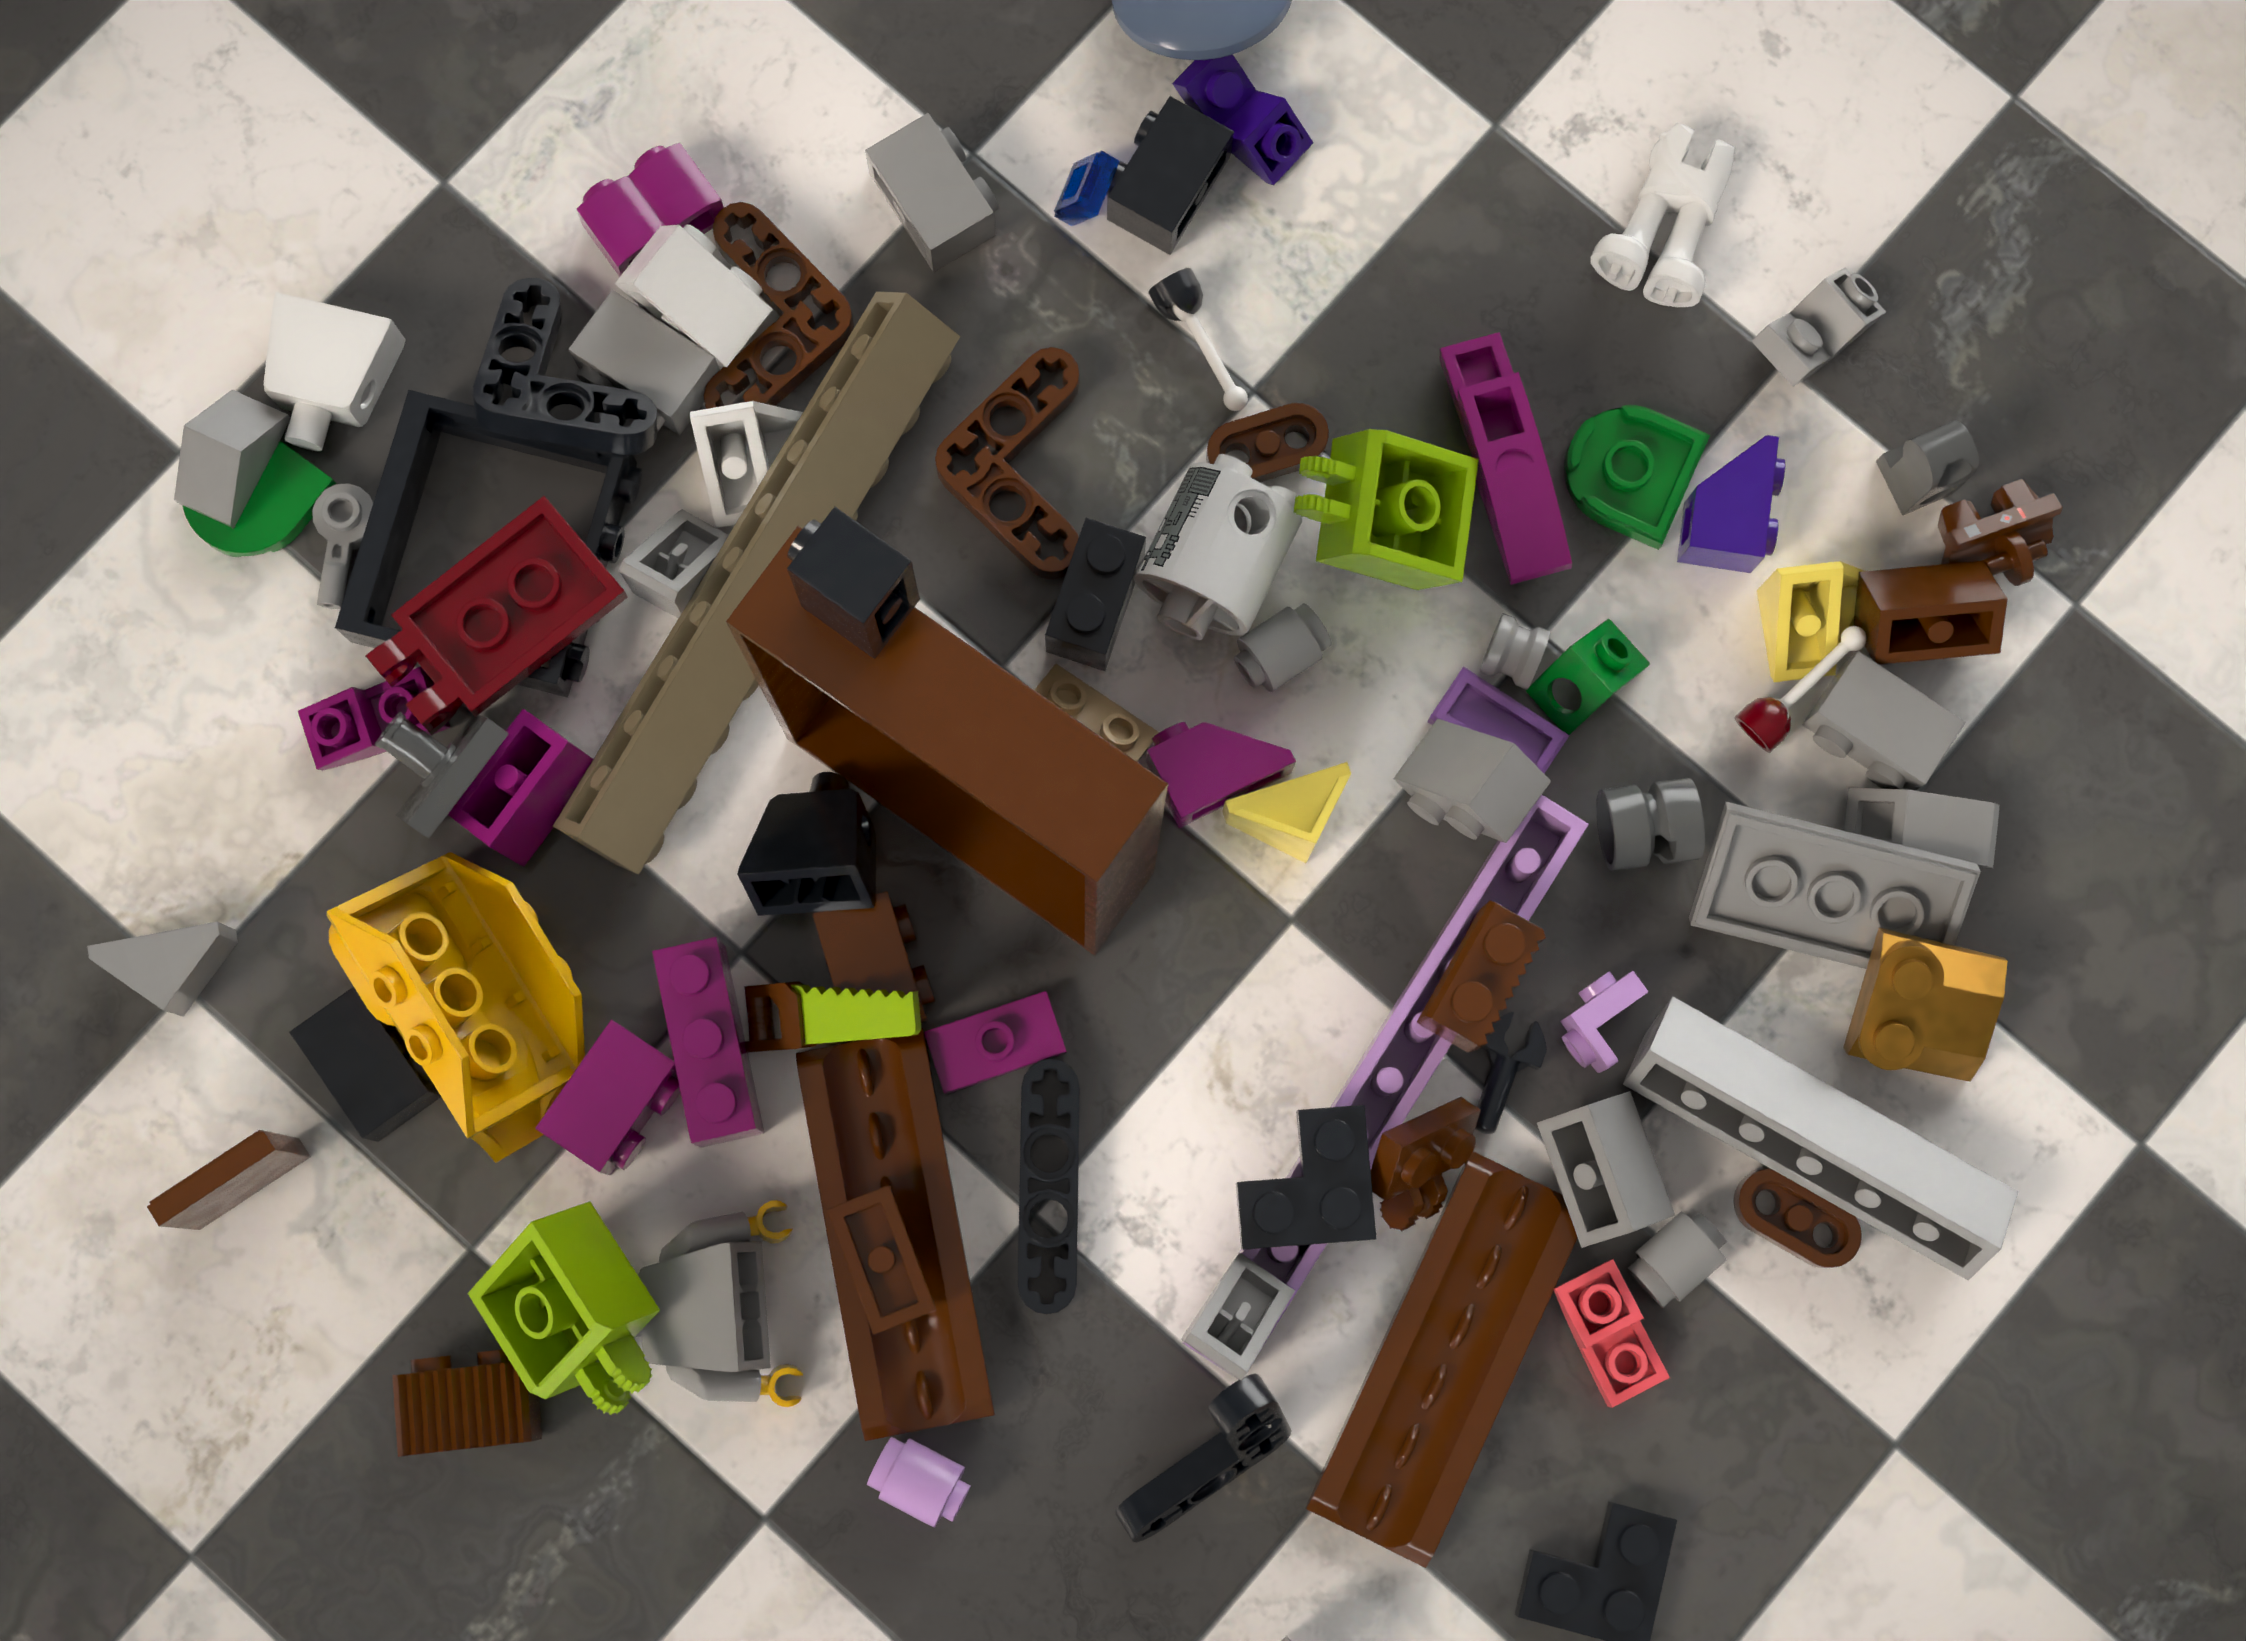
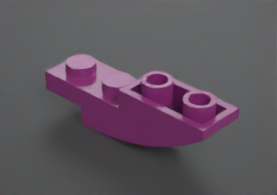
M1500 332L1440 348V363L1473 458L1479 459L1476 483L1510 584L1513 585L1572 569L1567 537L1540 436L1519 372H1513Z

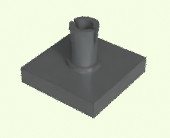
M399 712L375 743L377 747L383 748L402 764L422 777L420 784L396 816L428 839L509 734L487 717L480 715L475 717L472 715L453 741L446 747Z

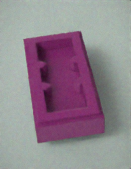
M1046 991L924 1032L945 1095L1029 1067L1040 1060L1052 1059L1067 1054Z

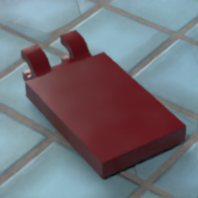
M543 496L392 613L391 616L400 625L402 630L391 639L374 648L365 657L391 687L407 676L418 662L435 684L415 696L405 705L427 731L433 735L455 715L457 709L463 703L477 717L627 599L628 596L549 500Z

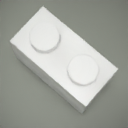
M686 224L684 228L680 225L660 226L615 284L647 313L713 355L719 367H727L773 309L759 297L762 288L751 276L734 266L729 270L712 255L716 250V246L701 231L689 224Z

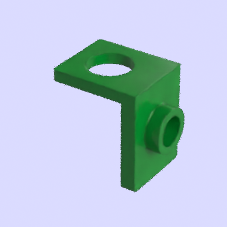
M1607 619L1571 645L1529 686L1526 692L1560 730L1570 735L1606 700L1641 674L1650 665V662L1610 619ZM1566 678L1577 685L1582 696L1579 709L1568 710L1556 702L1552 693L1555 679Z

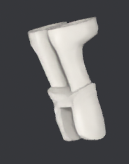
M1676 123L1668 132L1659 135V140L1650 153L1649 175L1638 195L1639 202L1623 234L1611 233L1599 241L1591 255V265L1610 284L1623 290H1634L1644 275L1652 244L1665 213H1678L1666 244L1646 281L1643 295L1649 301L1664 306L1692 307L1699 303L1706 282L1704 272L1693 263L1694 253L1704 226H1710L1714 221L1718 203L1731 175L1735 147L1717 139L1700 169L1684 163L1694 129L1680 123Z

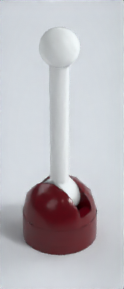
M1858 626L1846 628L1841 634V642L1780 700L1772 697L1757 698L1747 704L1734 717L1737 724L1759 747L1771 753L1784 741L1790 732L1791 717L1788 709L1849 651H1858L1864 647L1867 641L1865 631Z

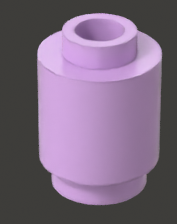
M893 1437L889 1439L867 1482L868 1486L880 1492L878 1499L933 1528L936 1527L941 1517L951 1522L954 1521L971 1485L960 1480L965 1470L964 1466L910 1438L906 1443H903Z

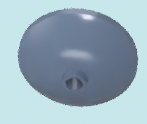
M1112 0L1115 18L1122 30L1143 48L1175 59L1208 60L1241 52L1262 41L1285 18L1292 0Z

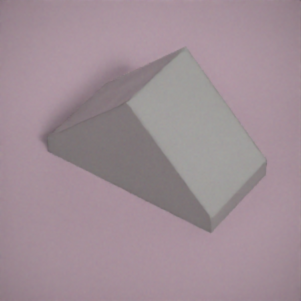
M229 391L184 425L174 500L187 508L234 528L283 436L291 417L237 391Z
M681 509L622 561L619 572L634 594L679 618L729 535Z
M212 922L90 945L87 948L91 961L163 1011L184 1017L236 946L238 940L235 929L219 922Z
M1239 1252L1181 1340L1242 1381L1295 1290Z

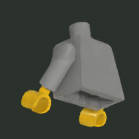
M771 1200L764 1203L756 1216L747 1217L744 1212H738L690 1223L662 1248L659 1263L641 1268L638 1274L660 1309L657 1315L635 1336H642L644 1359L649 1364L665 1365L672 1381L703 1400L756 1402L760 1395H770L772 1401L777 1405L792 1407L802 1399L801 1396H780L775 1392L774 1387L777 1379L782 1375L803 1376L802 1371L796 1366L790 1364L779 1365L769 1375H761L759 1369L771 1368L762 1241L750 1242L751 1236L758 1235L766 1242L780 1243L791 1235L793 1228L773 1233L764 1227L763 1217L767 1213L787 1209L788 1206L779 1200Z

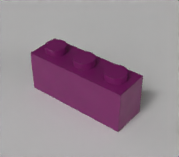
M717 937L652 951L691 1144L702 1148L764 1134L749 1056L745 1049V1037L726 946Z

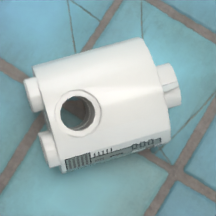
M1219 454L1214 464L1205 462L1191 464L1134 577L1137 586L1151 599L1162 605L1157 619L1171 630L1196 640H1202L1208 628L1235 636H1244L1249 631L1303 521L1301 515L1293 513L1295 497H1298V494L1281 486L1269 488L1250 478L1253 470L1246 463L1225 454Z

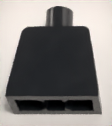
M834 772L818 773L812 779L809 792L778 794L769 800L737 873L758 916L875 907V829L859 792L849 789L848 781L840 774Z

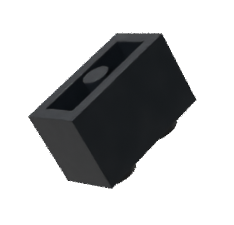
M1169 96L1159 114L1150 111L1142 121L1134 138V144L1138 148L1129 163L1126 164L1119 161L1111 171L1103 189V194L1108 196L1107 220L1171 255L1229 160L1232 152L1234 131Z
M835 506L822 523L816 519L807 523L790 546L787 557L792 562L787 567V571L801 606L875 659L920 601L912 561Z
M1087 517L1085 518L1045 633L1047 653L1106 671L1135 586L1134 577L1145 557V536Z
M354 987L289 1032L363 1139L379 1142L441 1098V1095L422 1066L410 1056L405 1041L396 1030V1026L387 1025L377 1020L367 1009Z

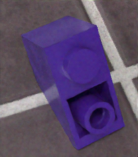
M1764 436L1696 486L1684 502L1677 557L1678 563L1751 573L1765 558V555L1771 556L1777 542L1779 524L1778 519L1770 518L1772 495L1778 496L1780 494L1786 467L1785 459L1777 458L1778 436Z

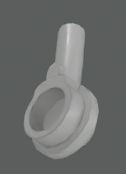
M349 483L331 486L322 492L312 509L313 523L318 533L327 540L317 605L325 608L341 609L345 596L352 550L360 548L374 503L371 496L359 486Z

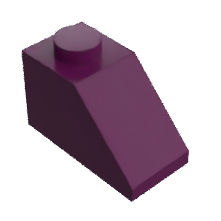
M1180 722L1159 732L1152 738L1155 746L1147 749L1145 761L1152 773L1168 783L1165 801L1179 828L1224 807L1226 800L1254 792L1291 774L1296 763L1289 749L1206 722L1190 729L1186 722Z

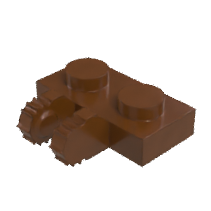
M1459 1097L1382 1133L1370 1171L1372 1192L1384 1200L1380 1202L1381 1208L1379 1210L1382 1213L1381 1217L1389 1225L1390 1229L1394 1228L1402 1232L1416 1224L1415 1221L1419 1219L1417 1216L1428 1219L1440 1212L1439 1209L1443 1207L1442 1202L1445 1201L1448 1193L1442 1173L1450 1169L1460 1168L1471 1156L1476 1144V1138L1473 1136L1481 1109L1464 1098Z

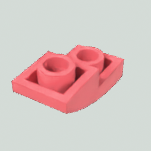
M1610 1259L1553 1288L1580 1352L1608 1407L1613 1408L1670 1378L1640 1321L1644 1317L1614 1259Z

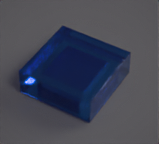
M1101 150L1073 163L1055 207L1054 217L1070 226H1074L1098 216L1120 161Z

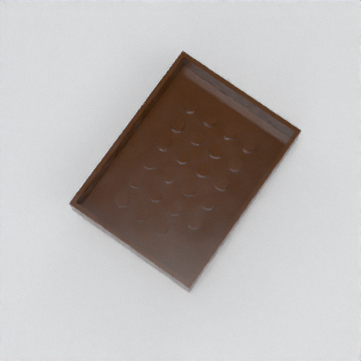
M797 526L726 621L786 738L830 770L843 776L854 787L1095 956L1154 874L1168 783L916 607L913 608L875 659L801 606L787 571V567L792 562L787 557L788 551L802 530L801 527Z

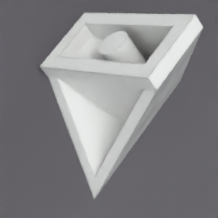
M755 401L690 412V420L716 528L737 523L803 412Z

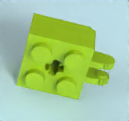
M1367 429L1337 437L1332 440L1330 458L1318 456H1304V458H1301L1299 474L1311 480L1325 483V497L1315 494L1298 495V497H1295L1293 513L1321 522L1316 562L1414 590L1463 582L1479 459L1388 430Z
M590 1201L531 1221L468 1292L469 1297L527 1390L534 1395L548 1399L581 1385L586 1395L592 1398V1404L597 1406V1410L600 1409L604 1414L607 1412L612 1415L613 1413L618 1414L629 1404L631 1399L630 1392L631 1394L634 1391L638 1393L650 1382V1378L653 1376L651 1374L652 1368L649 1367V1362L644 1359L645 1355L634 1337L657 1315L660 1309Z

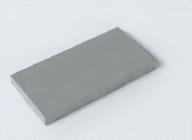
M1725 802L1692 905L1689 921L1691 926L1867 969L1879 927L1955 946L1981 871L1977 863Z

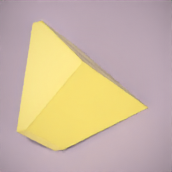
M1841 561L1777 568L1757 589L1770 676L1773 682L1804 678L1841 642L1842 632L1846 628L1854 626L1859 572L1864 570ZM1836 665L1824 676L1836 675Z
M1345 762L1226 800L1222 810L1226 824L1307 863L1351 775L1348 763Z

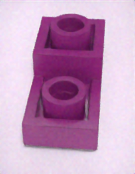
M419 666L412 669L407 676L393 687L387 681L366 690L351 687L298 710L316 769L323 771L387 752L383 748L377 747L375 743L399 712L404 714L405 718L431 735L405 705L415 696L435 684L423 668ZM449 722L434 734L450 728Z

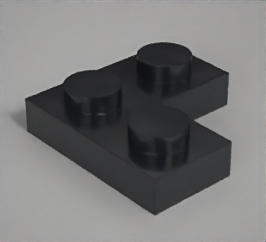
M1365 1105L1297 1110L1302 1177L1236 1182L1241 1250L1376 1240Z
M1608 1501L1594 1566L1530 1549L1514 1615L1604 1641H1650L1677 1520Z

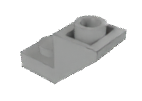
M1845 267L1825 278L1790 313L1768 324L1752 342L1794 387L1820 370L1876 323L1886 311L1877 302L1878 294L1875 288L1864 277L1856 273L1851 274Z
M1848 788L1844 831L1977 863L1978 867L1993 868L2000 805L1992 802L1914 790Z

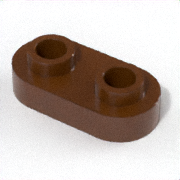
M1291 403L1221 425L1211 435L1207 446L1206 463L1214 464L1219 454L1227 455L1232 450H1241L1249 459L1246 464L1253 470L1250 478L1261 483L1299 471L1300 461L1304 456H1323L1329 438L1328 424L1324 416L1316 408L1304 403ZM1291 432H1299L1305 436L1307 444L1302 448H1292L1286 443L1285 436Z
M1764 1169L1748 1174L1740 1181L1735 1190L1733 1203L1739 1221L1750 1231L1811 1266L1818 1268L1842 1266L1852 1260L1860 1248L1862 1240L1861 1227L1854 1215L1773 1169ZM1762 1190L1770 1192L1775 1198V1208L1769 1215L1761 1213L1756 1206V1197ZM1819 1223L1826 1224L1832 1232L1831 1243L1825 1248L1817 1245L1813 1238L1814 1228Z

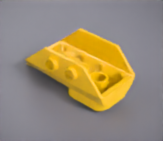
M449 852L328 910L327 917L331 922L329 944L336 959L373 1016L387 1025L396 1026L405 1040L410 1056L422 1066L467 1139L471 1138L497 1163L543 1136L544 1134L535 1129L585 1057L582 993L573 980L568 964L557 955L541 929L534 909L523 900L513 882Z

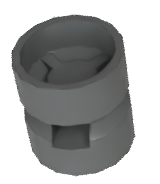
M1689 777L1654 782L1647 793H1643L1636 784L1604 788L1598 791L1596 800L1597 829L1603 858L1610 871L1646 867L1650 863L1652 856H1657L1664 864L1699 860L1703 857L1705 849L1703 811L1697 788Z

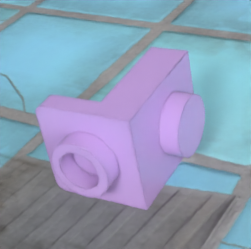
M1610 971L1578 993L1585 1004L1560 1021L1567 1030V1033L1562 1036V1040L1568 1051L1582 1067L1586 1068L1591 1064L1596 1072L1600 1073L1618 1062V1058L1600 1035L1597 1028L1648 993V990L1634 971L1618 981Z

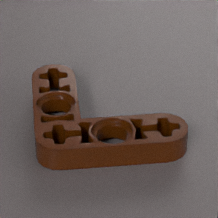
M732 203L722 208L714 219L712 228L717 248L732 267L743 270L761 286L762 292L759 295L780 317L735 356L727 367H723L710 379L705 387L704 403L706 409L724 406L721 394L729 390L732 394L738 395L751 384L745 371L752 368L760 384L768 388V390L763 394L760 393L755 383L744 393V402L755 401L776 406L844 346L854 328L850 304L843 294L760 209L749 203ZM735 224H738L743 229L753 224L751 230L754 240L764 251L757 261L754 251L743 240L738 239L731 244L733 238L730 228ZM778 263L793 264L801 272L799 282L790 290H774L766 282L767 273ZM810 293L813 303L823 313L829 314L837 310L835 313L837 327L830 330L824 325L816 330L813 329L815 326L813 314L803 303ZM775 346H785L792 349L797 355L796 364L792 370L782 375H774L767 372L762 366V360L769 349Z
M1054 347L1040 349L1032 354L942 441L937 448L935 457L938 477L944 487L1033 573L1041 578L1050 580L1066 576L1079 538L1078 533L1008 463L1044 430L1078 394L1080 374L1077 362L1068 352ZM1045 368L1048 372L1053 373L1061 368L1064 370V387L1059 390L1052 384L1047 386L1037 396V406L1043 409L1037 413L1028 397L1041 385V374L1039 371ZM1023 387L1028 397L1017 390ZM1005 406L1016 407L1022 411L1026 418L1025 426L1015 435L1004 436L998 434L990 425L991 416L996 410ZM979 429L986 442L999 452L996 455H992L989 447L986 445L974 459L977 472L970 475L967 471L961 470L954 475L951 473L953 470L951 455L956 452L963 457L970 455L979 446L978 436L973 434V432ZM1003 491L1018 493L1026 502L1025 511L1016 520L1008 522L999 520L990 511V503L995 495ZM1037 514H1041L1044 517L1037 522L1038 531L1047 540L1053 542L1059 537L1065 539L1063 544L1065 558L1061 561L1054 556H1050L1044 561L1040 559L1041 544L1029 531L1026 533L1023 541L1016 538V536L1029 529Z

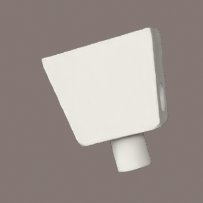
M279 292L275 293L264 375V391L278 407L292 411L284 438L287 442L307 450L322 451L330 421L355 427H362L367 423L406 341L392 319Z

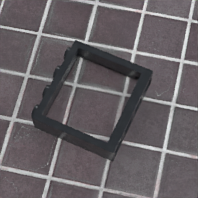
M408 390L335 629L350 642L371 648H376L401 631L382 626L441 432L605 473L606 476L585 543L605 568L608 562L615 564L619 559L625 535L624 527L619 526L625 503L633 504L639 493L642 470L636 467L637 461L633 455H622L498 434L486 430L478 423L473 405ZM588 629L551 658L549 668L540 666L517 685L568 698L573 681L581 682L587 669L590 649L589 646L584 645Z

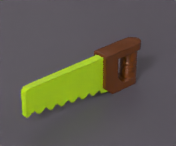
M800 981L744 986L749 1024V1041H744L746 1053L814 1047L819 1043L913 1036L921 1031L918 991H911L905 995L902 990L893 991L889 994L885 989L877 990L875 993L871 989H861L859 992L855 988H847L842 991L839 987L826 990L825 987L819 986L811 989L809 985H803ZM772 1000L779 1008L781 1038H775Z

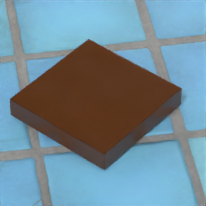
M258 1130L151 1200L147 1208L159 1227L201 1230L311 1156L299 1138Z

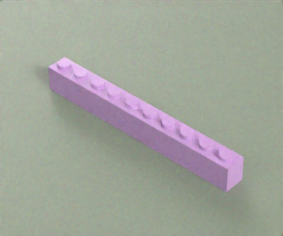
M1543 795L1539 797L1507 843L1497 841L1331 1107L1365 1105L1370 1170L1382 1133L1403 1123L1452 1045L1449 1041L1417 1023V1020L1478 911L1491 900L1529 921L1589 825ZM1300 1156L1286 1178L1302 1177ZM1327 1243L1240 1250L1241 1254L1295 1290L1277 1323ZM1184 1341L1182 1342L1184 1345H1186L1187 1347H1189L1190 1349H1192V1350L1195 1351L1196 1353L1200 1354L1201 1356H1203L1204 1358H1206L1207 1360H1209L1207 1357H1205L1204 1355H1202L1201 1353H1199L1197 1350H1195L1194 1348H1192L1191 1346H1189L1188 1344H1186Z

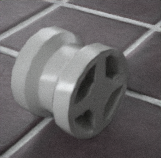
M1503 613L1487 648L1480 672L1490 676L1498 673L1512 677L1516 686L1527 690L1541 662L1549 640L1550 631L1539 626L1532 630L1518 626L1515 617Z

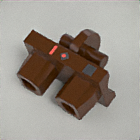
M2023 479L2003 485L1994 492L1990 504L1995 512L1994 515L1982 519L1972 502L1965 499L1947 505L1941 510L1937 525L1945 544L1941 564L1984 561L1993 576L2003 572L2011 584L2020 586L2031 582L2033 579V561L2047 557L2048 550L2046 544L2052 543L2054 537L2052 528L2053 518L2061 514L2063 507L2054 493L2039 498Z

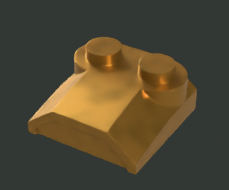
M1879 927L1843 1046L1847 1055L1867 1059L1874 1066L1884 1070L1905 1068L1971 1082L1986 1058L2004 1000L2008 961L2003 957Z

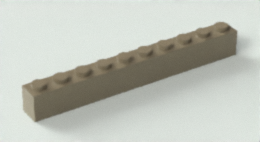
M876 291L554 823V828L611 863L639 875L644 865L651 862L657 856L664 843L666 828L676 811L685 806L692 798L697 787L696 778L709 756L717 752L725 743L730 730L729 723L742 701L749 698L759 686L726 622L797 526L803 529L813 519L822 523L834 506L853 520H857L858 513L856 510L868 490L875 486L885 475L889 466L888 457L901 435L907 433L918 420L920 415L919 405L932 383L938 381L949 368L951 363L950 353L961 336L908 293Z

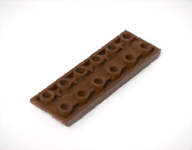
M921 1028L919 1034L913 1036L861 1040L796 1053L801 1093L860 1423L865 1441L994 1416L993 1400L923 1028ZM890 1185L937 1310L873 1335L827 1209Z
M1474 1151L1472 1152L1459 1173L1305 1509L1424 1568L1427 1567L1435 1554L1552 1296L1553 1288L1556 1287L1578 1238L1561 1193Z

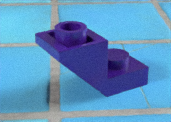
M1233 54L1215 59L1194 60L1172 83L1186 105L1234 131L1231 153L1267 184L1274 186L1314 143L1286 99L1256 90Z

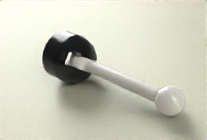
M1185 268L1167 276L1155 284L1148 291V294L1157 310L1165 318L1174 321H1185L1225 391L1223 396L1225 406L1232 411L1242 410L1248 402V395L1243 388L1235 386L1196 316L1202 306L1203 293L1191 268Z

